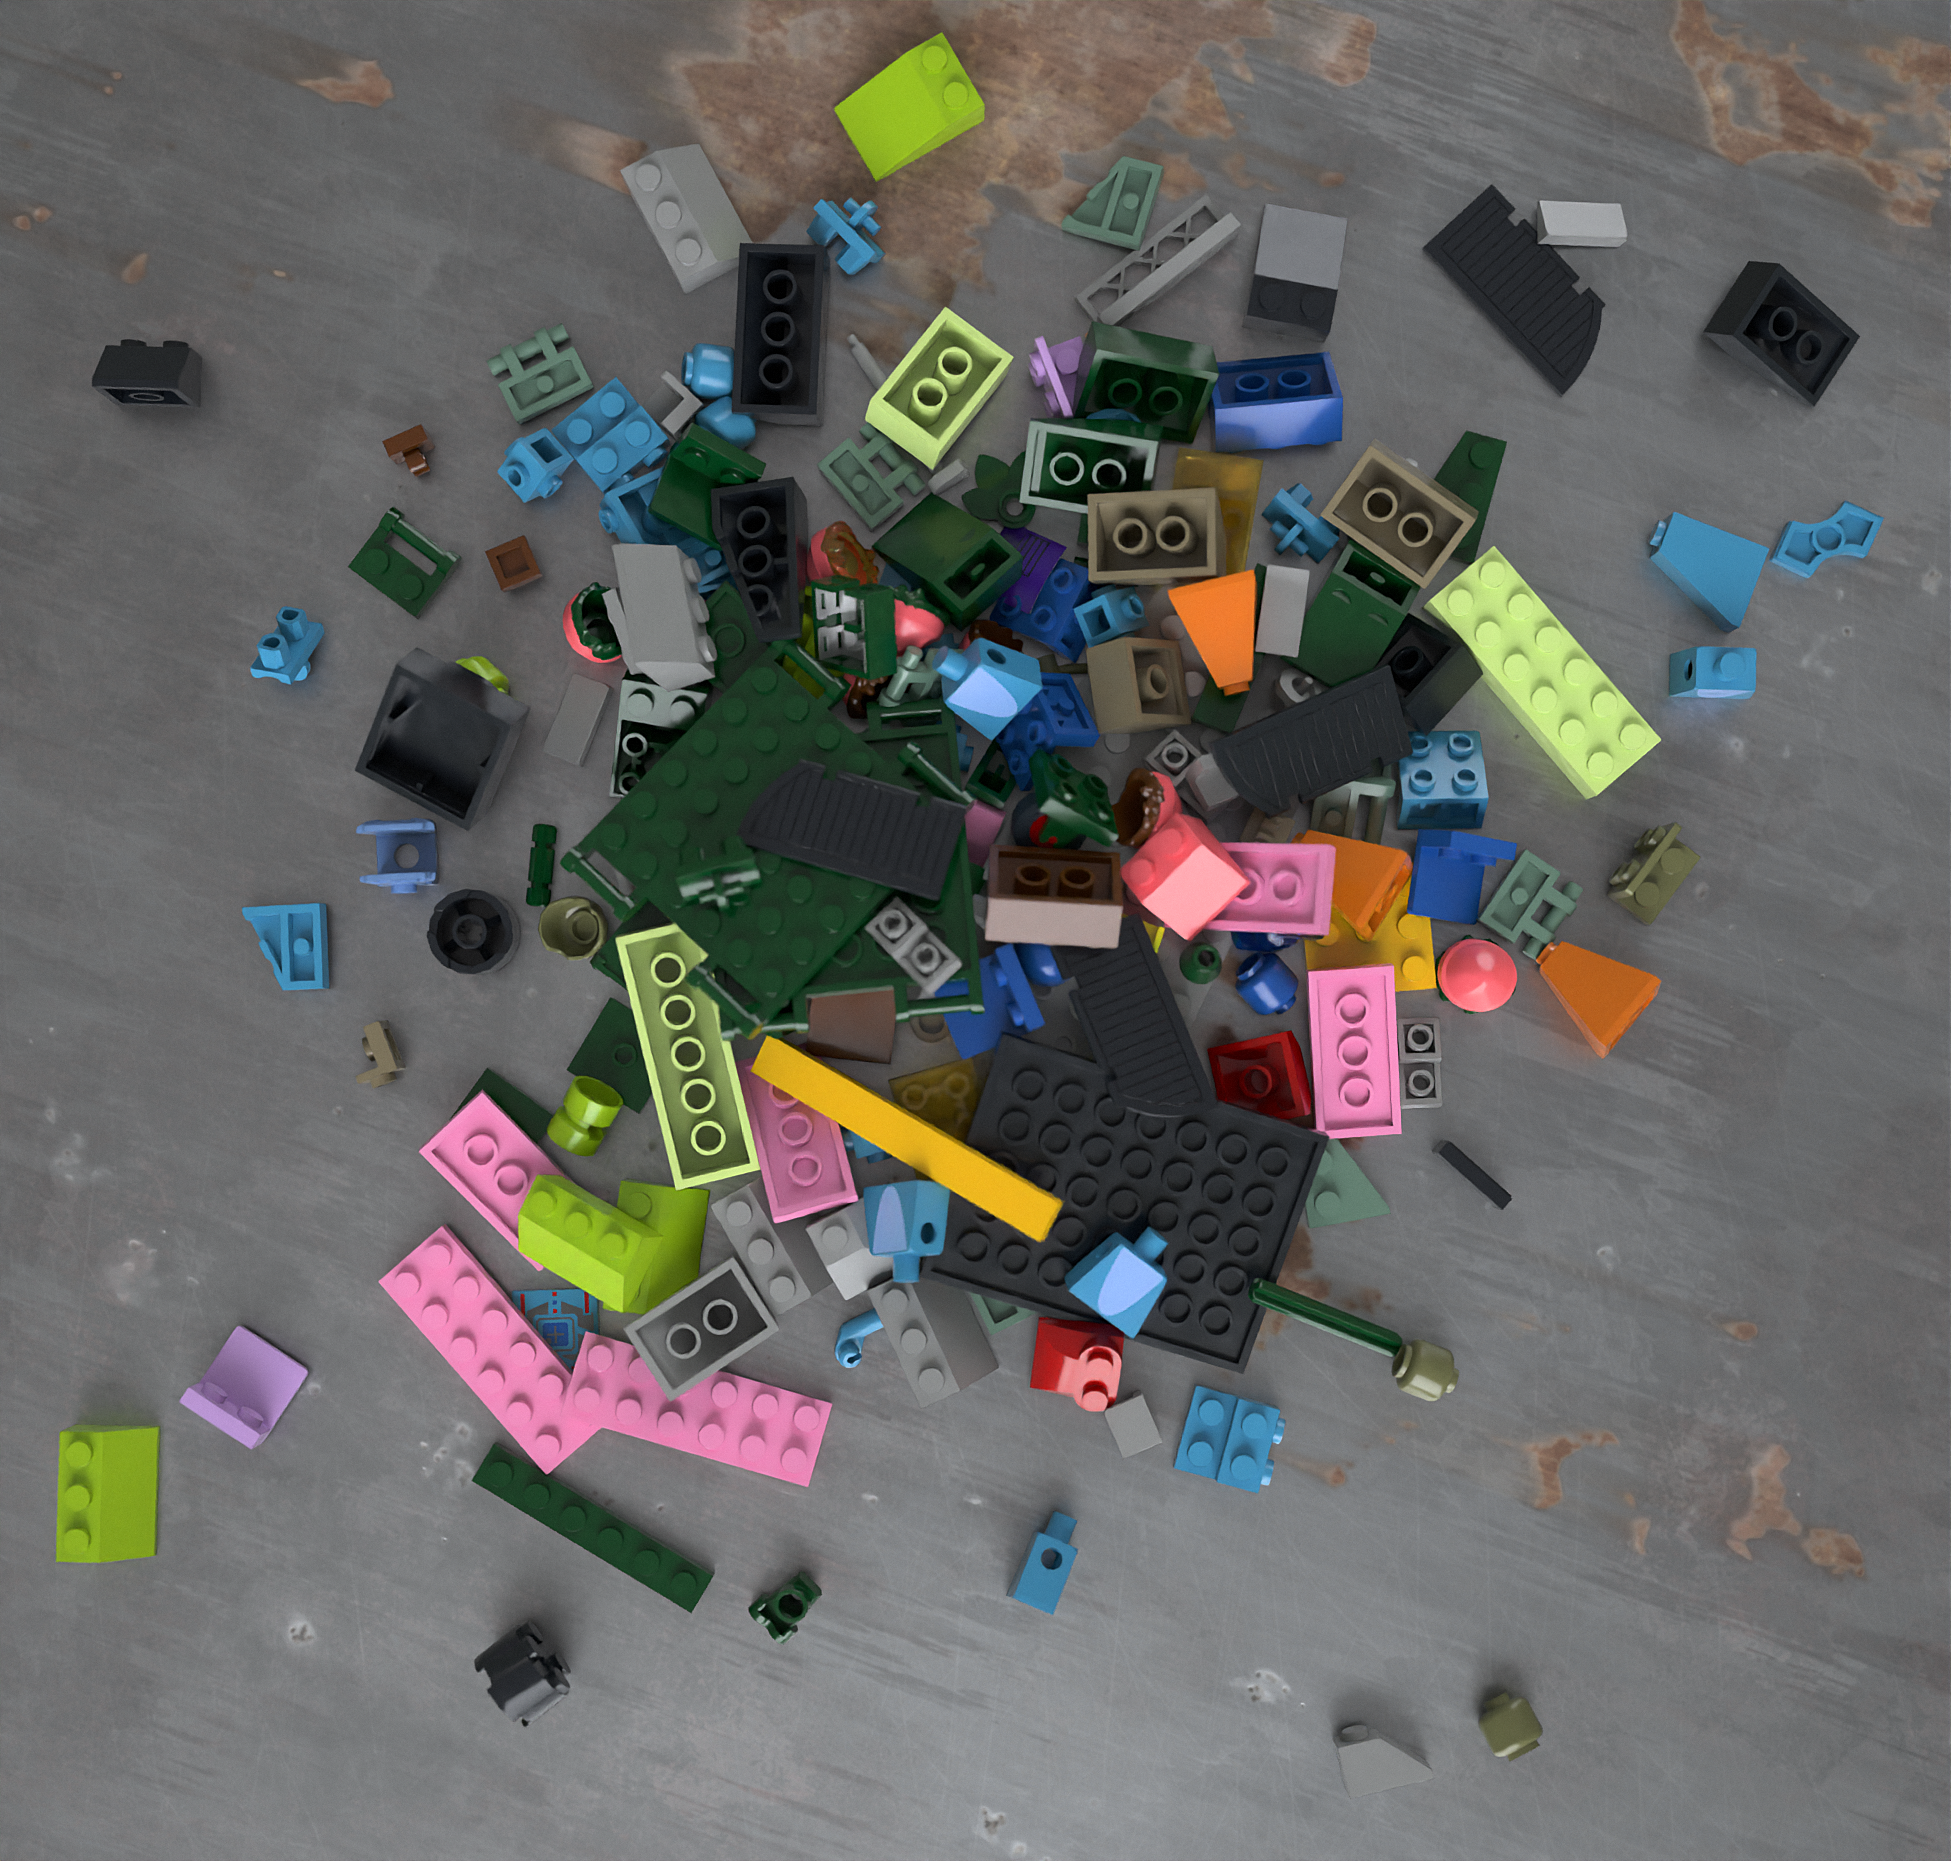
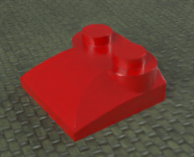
M1292 1030L1207 1049L1218 1099L1284 1120L1310 1114V1086L1301 1047Z
M1039 1317L1030 1388L1074 1397L1075 1402L1081 1408L1092 1412L1104 1411L1111 1407L1117 1397L1123 1356L1124 1332L1115 1325Z

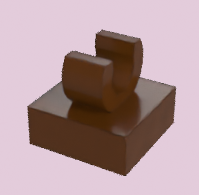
M422 424L382 441L388 456L397 465L406 461L410 472L415 477L431 471L423 453L434 449L435 446L429 432Z
M525 535L485 551L499 586L504 593L543 577Z

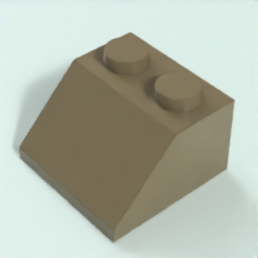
M1122 637L1086 649L1087 671L1094 703V717L1099 733L1131 734L1191 725L1179 641Z

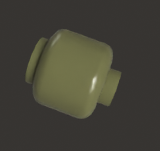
M1415 1339L1408 1345L1403 1344L1399 1348L1391 1370L1392 1376L1396 1377L1397 1386L1401 1391L1432 1402L1441 1398L1445 1392L1451 1393L1459 1377V1370L1454 1368L1452 1352L1421 1339Z
M1504 1693L1484 1703L1488 1712L1479 1718L1478 1726L1495 1756H1507L1510 1762L1540 1746L1537 1739L1541 1737L1543 1729L1526 1698L1516 1697L1510 1700L1508 1694Z

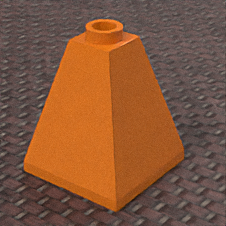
M1254 570L1168 590L1173 606L1219 690L1223 689L1225 696L1249 691V682H1253L1257 582Z
M1307 830L1305 835L1298 832L1290 844H1316L1336 847L1331 905L1362 938L1370 942L1412 875L1413 865L1409 855L1400 849L1313 830Z
M1561 941L1558 946L1550 942L1536 959V962L1541 965L1539 973L1596 1054L1602 1059L1606 1057L1656 997L1661 984V980L1653 974Z

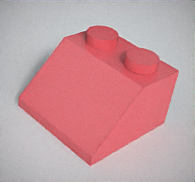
M1178 812L1121 868L1122 879L1139 901L1188 941L1195 938L1251 883L1201 819Z

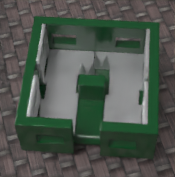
M838 574L812 580L811 594L815 658L826 668L868 680L897 673L893 588L874 583L860 585V580Z

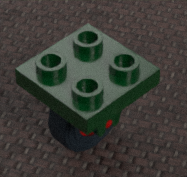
M1038 748L1028 759L1035 791L1020 800L1011 815V834L1016 846L1078 850L1085 839L1089 837L1109 848L1119 837L1107 785L1098 776L1091 773L1086 775L1075 769L1064 757L1058 754L1052 756Z

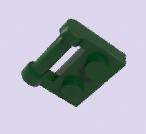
M392 507L382 517L377 529L348 567L415 618L419 619L458 568L462 557L453 550L448 552L404 520L405 514ZM394 533L437 565L431 576L387 544Z

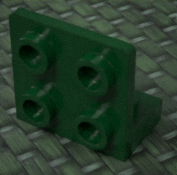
M692 422L671 446L648 506V512L712 548L721 551L720 543L717 541L712 529L711 489L758 482L763 475L766 463Z

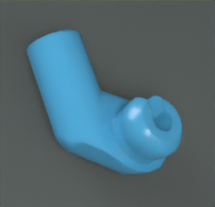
M875 1308L840 1326L834 1352L836 1359L842 1366L846 1368L857 1366L862 1359L861 1352L865 1336L883 1327Z

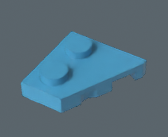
M325 903L242 907V914L245 920L251 921L261 940L258 944L265 958L273 964V973L282 990L329 989L327 909Z

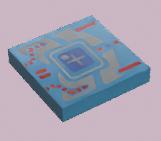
M581 1288L512 1291V1302L573 1372L585 1332L600 1335L599 1299Z

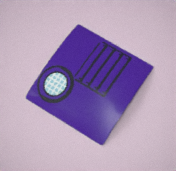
M1004 527L1000 535L1023 555L1021 578L997 600L1000 601L1002 597H1007L1004 603L1016 608L1017 600L1013 596L1019 595L1022 602L1020 611L1030 614L1045 581L1067 547L1024 527L1020 529Z

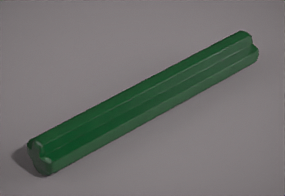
M1261 1278L1254 1279L1248 1290V1297L1253 1303L1384 1355L1394 1357L1402 1346L1403 1339L1394 1331Z

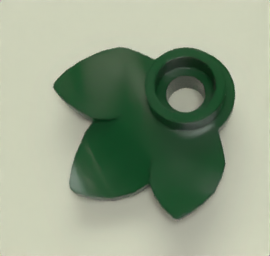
M1026 450L1014 459L1010 467L995 457L984 454L978 456L975 465V481L978 488L971 489L961 496L970 514L981 520L997 519L1001 525L1010 529L1023 528L1032 521L1036 505L1019 502ZM1010 502H1019L1023 507L1022 512L1018 515L1009 514L1006 507Z

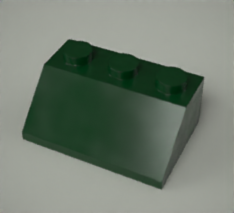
M1092 321L1079 357L1072 407L1073 419H1086L1090 414L1104 409H1123L1136 415L1142 423L1164 426L1162 438L1193 444L1219 376L1213 346Z

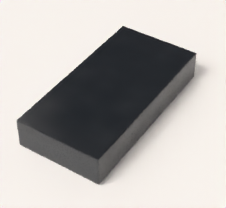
M1441 1140L1431 1151L1494 1208L1503 1210L1512 1200L1511 1195L1451 1141Z

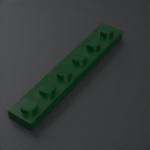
M498 1442L493 1444L472 1479L474 1483L690 1613L693 1612L715 1574L553 1475H546L541 1468Z

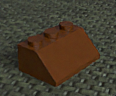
M989 845L985 940L1005 943L1025 942L1046 945L1088 946L1091 948H1117L1123 907L1120 852Z

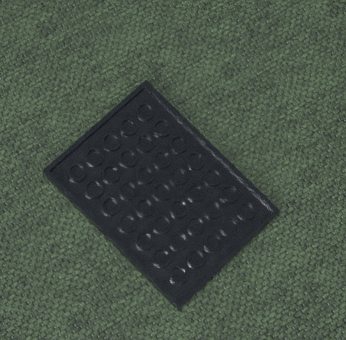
M1001 1031L963 1143L1062 1200L1063 1204L1045 1240L1039 1242L950 1189L943 1251L940 1255L923 1257L919 1269V1277L1058 1319L1114 1325L1068 1290L1064 1277L1113 1233H1119L1134 1245L1147 1227H1151L1168 1241V1245L1154 1260L1163 1267L1168 1279L1136 1336L1132 1339L1124 1333V1339L1243 1374L1267 1310L1266 1307L1253 1303L1250 1300L1248 1290L1251 1287L1252 1281L1256 1278H1261L1273 1284L1277 1283L1328 1143V1134L1218 1098L1216 1100L1219 1108L1185 1117L1150 1116L1123 1107L1115 1109L1105 1085L1117 1080L1112 1067L1104 1072H1100L1096 1061Z

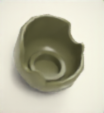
M573 895L548 904L540 914L538 932L542 944L547 951L556 952L567 960H582L598 953L606 943L608 920L597 903L586 897Z

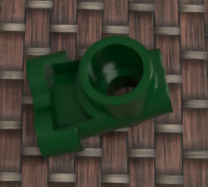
M801 1571L770 1596L762 1594L748 1607V1611L757 1623L763 1625L768 1630L770 1636L777 1643L784 1645L798 1632L796 1624L805 1617L808 1610L822 1595V1591ZM792 1594L797 1595L801 1600L795 1599Z

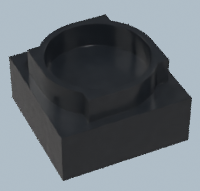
M416 647L395 665L355 771L469 831L488 812L531 708L500 692L488 680L450 660L446 663Z

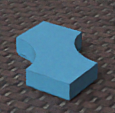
M1844 501L1833 516L1823 522L1804 524L1789 521L1785 524L1769 561L1804 578H1809L1818 566L1829 557L1853 555L1864 558L1867 556L1884 518L1853 503Z

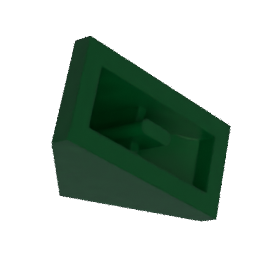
M996 738L993 739L964 787V791L968 789L979 801L1003 811L1017 782L1009 769L1008 762Z

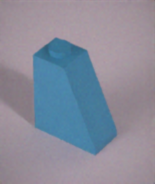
M1677 512L1670 514L1664 521L1658 520L1648 542L1654 546L1650 559L1720 630L1730 633L1738 629L1744 618L1770 548Z

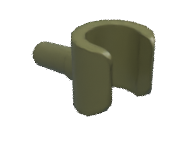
M1054 653L1037 658L1040 672L1088 673V663L1058 666Z

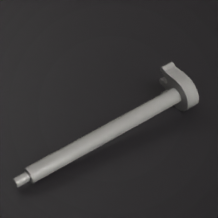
M852 334L847 338L852 346L851 352L878 391L887 378L864 343H859L855 335ZM960 459L955 460L946 468L941 460L933 470L927 466L933 475L927 482V485L934 495L947 491L970 476L969 468Z

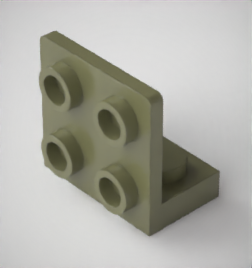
M1676 822L1664 826L1658 825L1654 830L1648 828L1634 846L1638 853L1629 864L1623 862L1608 881L1613 886L1606 895L1646 925L1652 924L1701 858L1676 839V836L1683 828Z

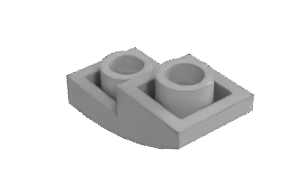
M1267 564L1255 651L1298 657L1310 570Z
M1174 729L1145 758V762L1153 771L1169 776L1180 799L1202 821L1209 825L1233 800L1204 813L1185 777L1186 772L1197 758L1204 755Z
M898 898L892 901L865 927L877 942L930 995L962 966L960 960Z
M1439 1017L1396 1019L1401 1109L1440 1108L1443 1105L1440 1071L1442 1049Z

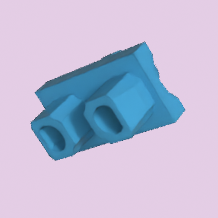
M851 197L843 205L852 215L849 218L833 201L826 202L824 199H821L813 208L818 214L808 227L807 234L819 245H825V247L838 234L846 240L848 244L834 259L848 274H856L869 262L878 263L886 253L862 230L864 227L872 236L880 231L881 226L872 218L878 206L872 200L860 206Z
M1297 483L1287 491L1282 488L1261 514L1273 524L1269 530L1281 539V542L1274 550L1281 555L1290 547L1300 557L1306 553L1319 564L1340 539L1337 536L1340 529L1322 516L1317 519L1305 509L1311 503L1313 497L1311 492L1302 484Z
M285 606L276 615L278 626L275 631L262 636L256 645L259 655L250 667L254 678L273 677L283 683L292 684L294 680L301 681L305 679L311 670L308 658L325 634L323 625L308 621L303 609Z

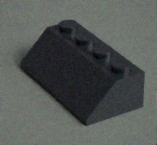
M740 243L732 414L746 415L753 419L777 424L823 426L831 262L825 245Z

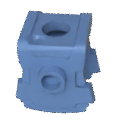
M421 818L389 821L371 820L357 827L356 833L372 834L376 836L378 874L359 876L362 883L374 884L378 887H391V894L417 893V885L439 884L437 828L433 820ZM411 844L418 850V862L412 868H402L396 861V852L402 845Z

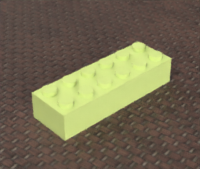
M1495 546L1490 548L1422 607L1423 611L1442 633L1464 645L1484 673L1481 678L1585 799L1597 796L1661 741L1660 737Z
M673 922L615 935L676 1190L761 1170L730 1041H722L718 1005L702 990H694L685 982L689 972L708 955Z

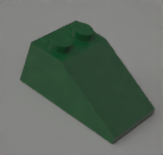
M1031 418L1019 502L1088 514V494L1154 491L1164 426L1123 419Z

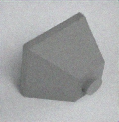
M863 1195L858 1197L859 1201L842 1205L806 1224V1230L823 1264L845 1301L893 1276V1258L877 1257L869 1252Z

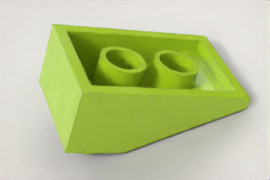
M941 32L903 54L834 108V112L875 182H878L983 122L985 104L944 34Z

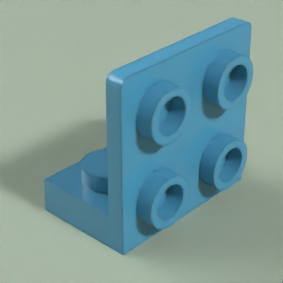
M1477 730L1431 731L1426 736L1419 731H1408L1413 754L1397 761L1401 789L1396 812L1397 829L1482 828L1489 795L1480 732Z

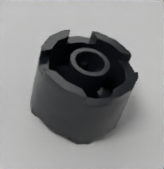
M463 889L448 894L435 905L434 913L429 921L427 939L432 954L443 966L461 974L486 975L500 970L512 959L514 953L518 950L520 927L516 914L505 900L482 890ZM470 923L482 927V933L479 934L481 938L478 942L466 939L465 934L471 932L467 927Z
M527 1621L522 1626L516 1625L474 1659L476 1672L482 1673L485 1670L490 1679L491 1686L486 1689L488 1694L513 1722L522 1717L521 1722L525 1728L566 1697L571 1688L566 1679V1676L571 1673L566 1661L557 1652L552 1655L542 1644L544 1638L541 1632L530 1621Z

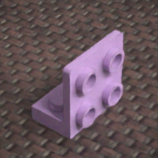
M1043 336L1034 339L1033 352L1029 353L1031 362L1028 363V367L1035 386L1043 385L1046 393H1044L1046 402H1043L1047 418L1073 419L1072 407L1079 357L1083 348L1080 336L1047 348Z
M238 1326L234 1329L201 1381L188 1387L179 1402L249 1449H253L265 1441L308 1376L309 1370L244 1326Z

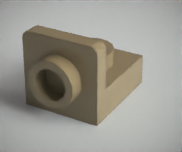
M377 1021L364 1026L363 1029L366 1037L362 1038L363 1048L371 1062L376 1060L378 1067L355 1077L358 1084L370 1082L374 1089L397 1080L394 1072L405 1069L406 1066L388 1021Z

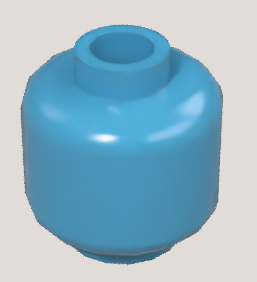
M705 343L694 345L691 352L684 353L681 366V384L687 386L688 390L696 398L717 400L723 396L731 397L733 392L735 350L732 347Z
M730 396L720 397L695 416L696 425L741 450L755 440L756 428L754 423L757 419L746 415L732 414V397Z

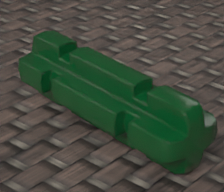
M535 824L533 826L532 841L535 842V846L531 847L528 881L531 882V887H527L526 903L529 906L547 907L550 903L551 890L548 889V884H552L555 856L552 844H556L557 829L553 825Z

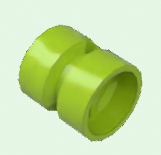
M576 1076L563 1097L564 1106H559L547 1127V1134L552 1141L566 1151L578 1156L589 1157L597 1153L607 1134L606 1127L611 1126L623 1105V1100L619 1093L606 1083L588 1076Z

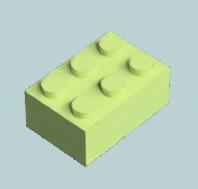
M945 307L872 397L865 420L933 470L1005 379L1014 357Z

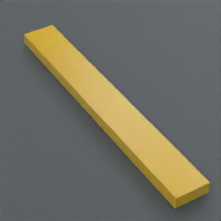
M768 1035L766 1036L750 1072L1039 1242L1045 1240L1063 1204L1062 1200L782 1037L774 1039Z

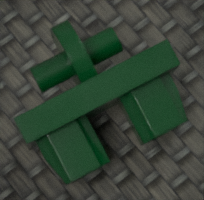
M741 836L723 839L719 843L722 855L706 859L704 851L700 847L694 846L680 850L679 866L674 867L673 870L684 902L699 898L701 903L717 899L720 910L730 909L728 896L743 893L744 886L761 882L752 849H747Z

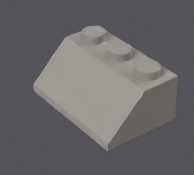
M699 143L657 150L620 170L626 187L684 294L739 266L740 243H752Z
M626 543L613 545V556L634 665L668 692L715 677L712 661L717 659L715 645L706 631L705 622L709 621V612L704 599L699 595L697 583L701 582L702 577L696 560L693 557L689 558L675 545Z
M762 1176L710 1206L774 1318L834 1283L806 1230L808 1222L820 1217L818 1212L775 1224Z
M893 1276L867 1289L868 1295L921 1409L963 1390L999 1368L964 1290L919 1277V1282H893Z

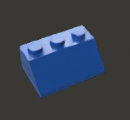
M1330 352L1217 362L1219 376L1208 402L1210 431L1216 453H1239L1250 449H1281L1292 445H1323L1327 442L1342 441L1343 396Z

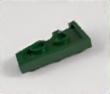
M1466 431L1433 479L1479 511L1476 521L1448 557L1450 560L1472 565L1475 561L1507 441Z

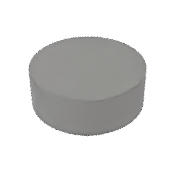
M943 1014L910 1018L913 1033L924 1042H939L950 1033Z

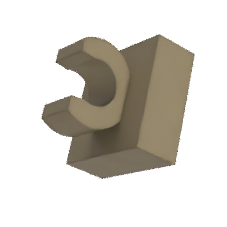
M1254 807L1237 843L1285 844L1296 821L1283 814L1268 819L1265 812Z

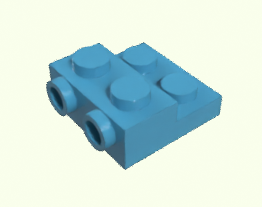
M617 377L551 430L604 495L608 491L635 480L634 475L645 466L650 469L659 464L668 455L666 449L671 445L669 438L645 409L638 404Z
M663 467L606 492L599 504L601 510L598 512L599 520L607 533H616L621 543L675 545L684 551L701 542L648 512V506Z
M1195 1384L1173 1467L1178 1470L1215 1479L1218 1483L1258 1493L1261 1484L1268 1486L1270 1483L1274 1460L1268 1459L1272 1442L1279 1444L1282 1439L1285 1419L1279 1418L1280 1409L1275 1405Z

